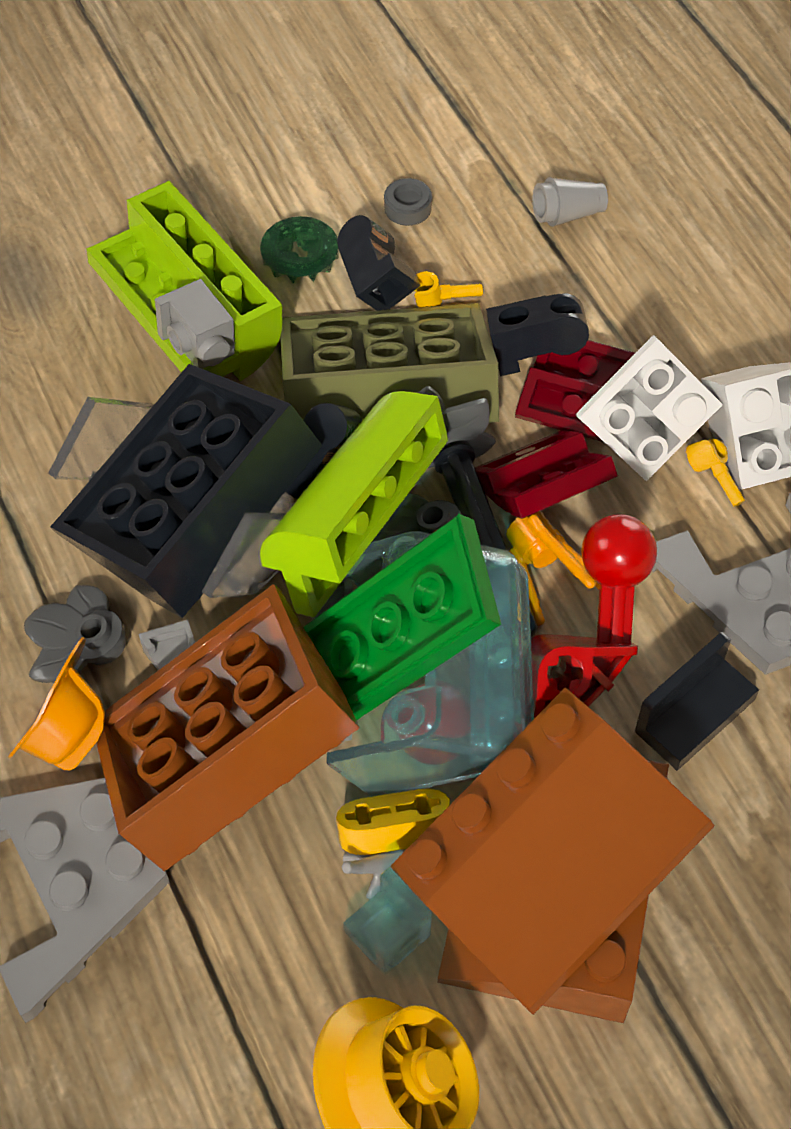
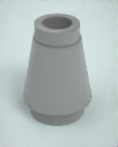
M549 177L544 183H538L534 187L532 196L534 215L539 223L547 222L548 225L554 227L598 212H604L608 205L606 186L603 183Z

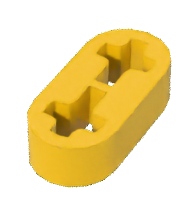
M427 788L350 801L337 811L336 822L339 843L343 850L355 855H372L407 849L450 805V799L439 790Z

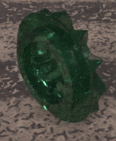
M300 216L281 220L272 225L262 237L260 251L263 265L271 268L275 278L286 275L294 284L298 277L307 276L314 282L317 273H330L333 261L339 258L337 235L329 225L315 218ZM296 241L298 247L301 246L303 251L308 252L307 257H299L296 252H293V242Z

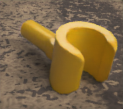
M426 271L416 274L421 284L420 287L414 290L418 307L440 306L442 300L483 295L482 284L440 285L434 273Z
M709 439L687 446L686 454L691 467L696 472L711 468L714 477L717 478L733 507L742 504L745 499L725 464L728 459L725 444L717 439Z

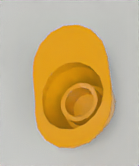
M82 637L72 650L55 680L35 723L10 753L9 759L20 749L47 763L70 771L78 766L98 741L104 729L105 711L101 698L75 670V666L85 646V637Z

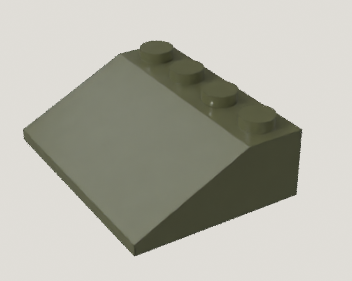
M479 303L282 318L281 356L284 401L290 403L303 420L313 407L323 403L352 408L363 420L383 396L398 391L418 393L423 388L430 386L440 395L446 409L486 398L489 404V423L499 422L498 362Z

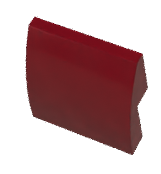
M588 340L583 348L570 355H559L551 352L537 356L534 367H530L515 412V418L558 430L582 432L584 437L604 442L576 416V413L635 352Z
M565 430L558 431L475 467L485 494L503 510L521 519L618 477L612 456L589 453L582 432Z

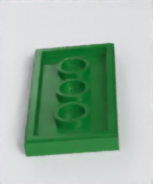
M458 514L303 627L343 690L356 720L501 625L474 520Z

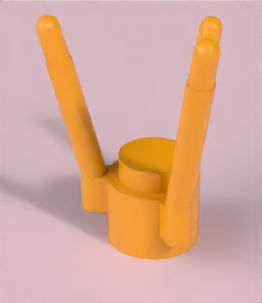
M538 511L522 519L517 517L507 529L506 536L513 545V548L508 552L538 626L544 624L545 618L527 568L528 564H533L536 568H543L558 558L585 587L590 589L595 586L599 590L600 584L592 579L586 571L582 556L566 542L558 529L552 526L543 512Z

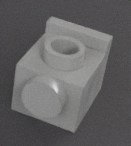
M202 279L155 298L158 335L163 341L169 338L174 350L179 355L186 354L194 366L201 369L215 366L224 359L234 355L233 318Z

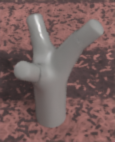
M406 849L372 855H355L346 852L343 855L342 871L346 874H374L366 897L370 901H377L384 884L396 873L390 866Z

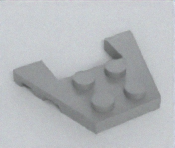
M791 493L789 494L788 499H787V502H786V505H785V506L787 507L788 511L790 512V514H791ZM688 530L656 542L657 560L652 572L658 569L675 585L673 591L687 604L694 602L714 620L713 627L719 633L723 632L731 639L730 643L766 675L791 665V548L722 574L714 575Z
M105 778L0 798V843L9 838L12 839L57 931L55 937L0 966L3 980L25 1023L34 1019L45 1008L43 1003L65 981L69 984L85 968L84 962L109 937L114 939L170 883L166 872L118 834Z

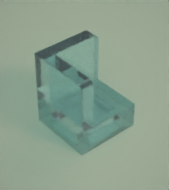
M388 867L379 875L380 891L343 922L344 932L384 976L431 935V910L391 867Z

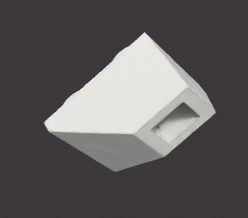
M653 335L576 413V416L647 481L723 404Z
M791 362L749 366L701 378L702 384L723 404L708 419V424L713 438L723 442L727 448L728 459L726 465L739 489H746L791 477Z

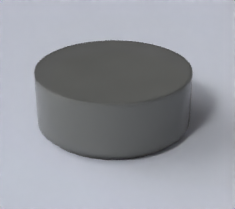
M404 178L394 181L386 188L384 192V211L386 216L394 223L405 226L416 225L425 221L431 214L432 193L424 182L417 179Z

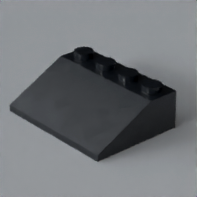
M188 364L50 528L149 600L183 618L201 598L205 590L226 564L236 555L239 548L256 527L271 512L274 505L295 479L305 470L308 463L323 445L290 403Z

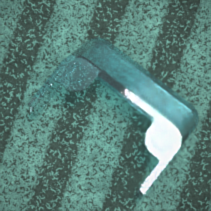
M411 531L371 542L346 577L359 587L431 534ZM481 545L501 625L425 675V686L402 691L393 697L382 714L381 741L327 753V765L371 797L422 789L478 777L534 720L528 574L524 566L512 553Z

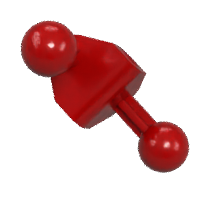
M610 515L594 523L583 539L581 555L584 567L592 579L600 584L597 638L541 634L527 640L520 650L518 660V706L468 704L458 690L439 682H429L416 686L404 696L397 711V729L404 744L410 750L423 757L440 758L457 751L467 739L513 741L564 688L568 689L588 707L605 690L609 692L615 686L612 682L633 655H638V645L631 643L634 590L636 585L643 582L650 575L657 560V544L653 533L647 525L629 515ZM559 658H560V659H561L560 666H559V667H552L551 670H550V675H548V674H547L548 667H549V666H555V665H557V664H558V661H559Z

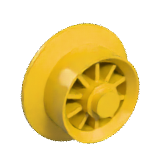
M375 997L359 998L338 1008L328 1018L320 1032L313 1059V1085L318 1111L325 1129L471 1128L479 1105V1081L476 1066L465 1040L455 1026L442 1014L424 1006L403 1008L386 999Z

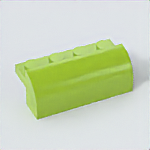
M170 181L127 199L129 229L87 248L88 263L180 372L188 364L193 365V363L186 354L179 355L174 350L169 338L163 341L158 335L155 298L202 279L233 318L234 355L224 359L215 366H208L204 370L222 377L232 372L239 381L250 376L265 363L279 342L282 332V304Z
M405 391L392 392L383 396L262 543L260 549L262 567L282 571L295 613L315 617L448 442L438 396Z

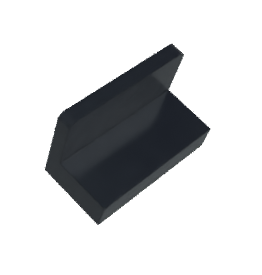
M720 632L642 702L635 733L676 771L753 703L759 692L755 685L725 660L731 639L723 632Z

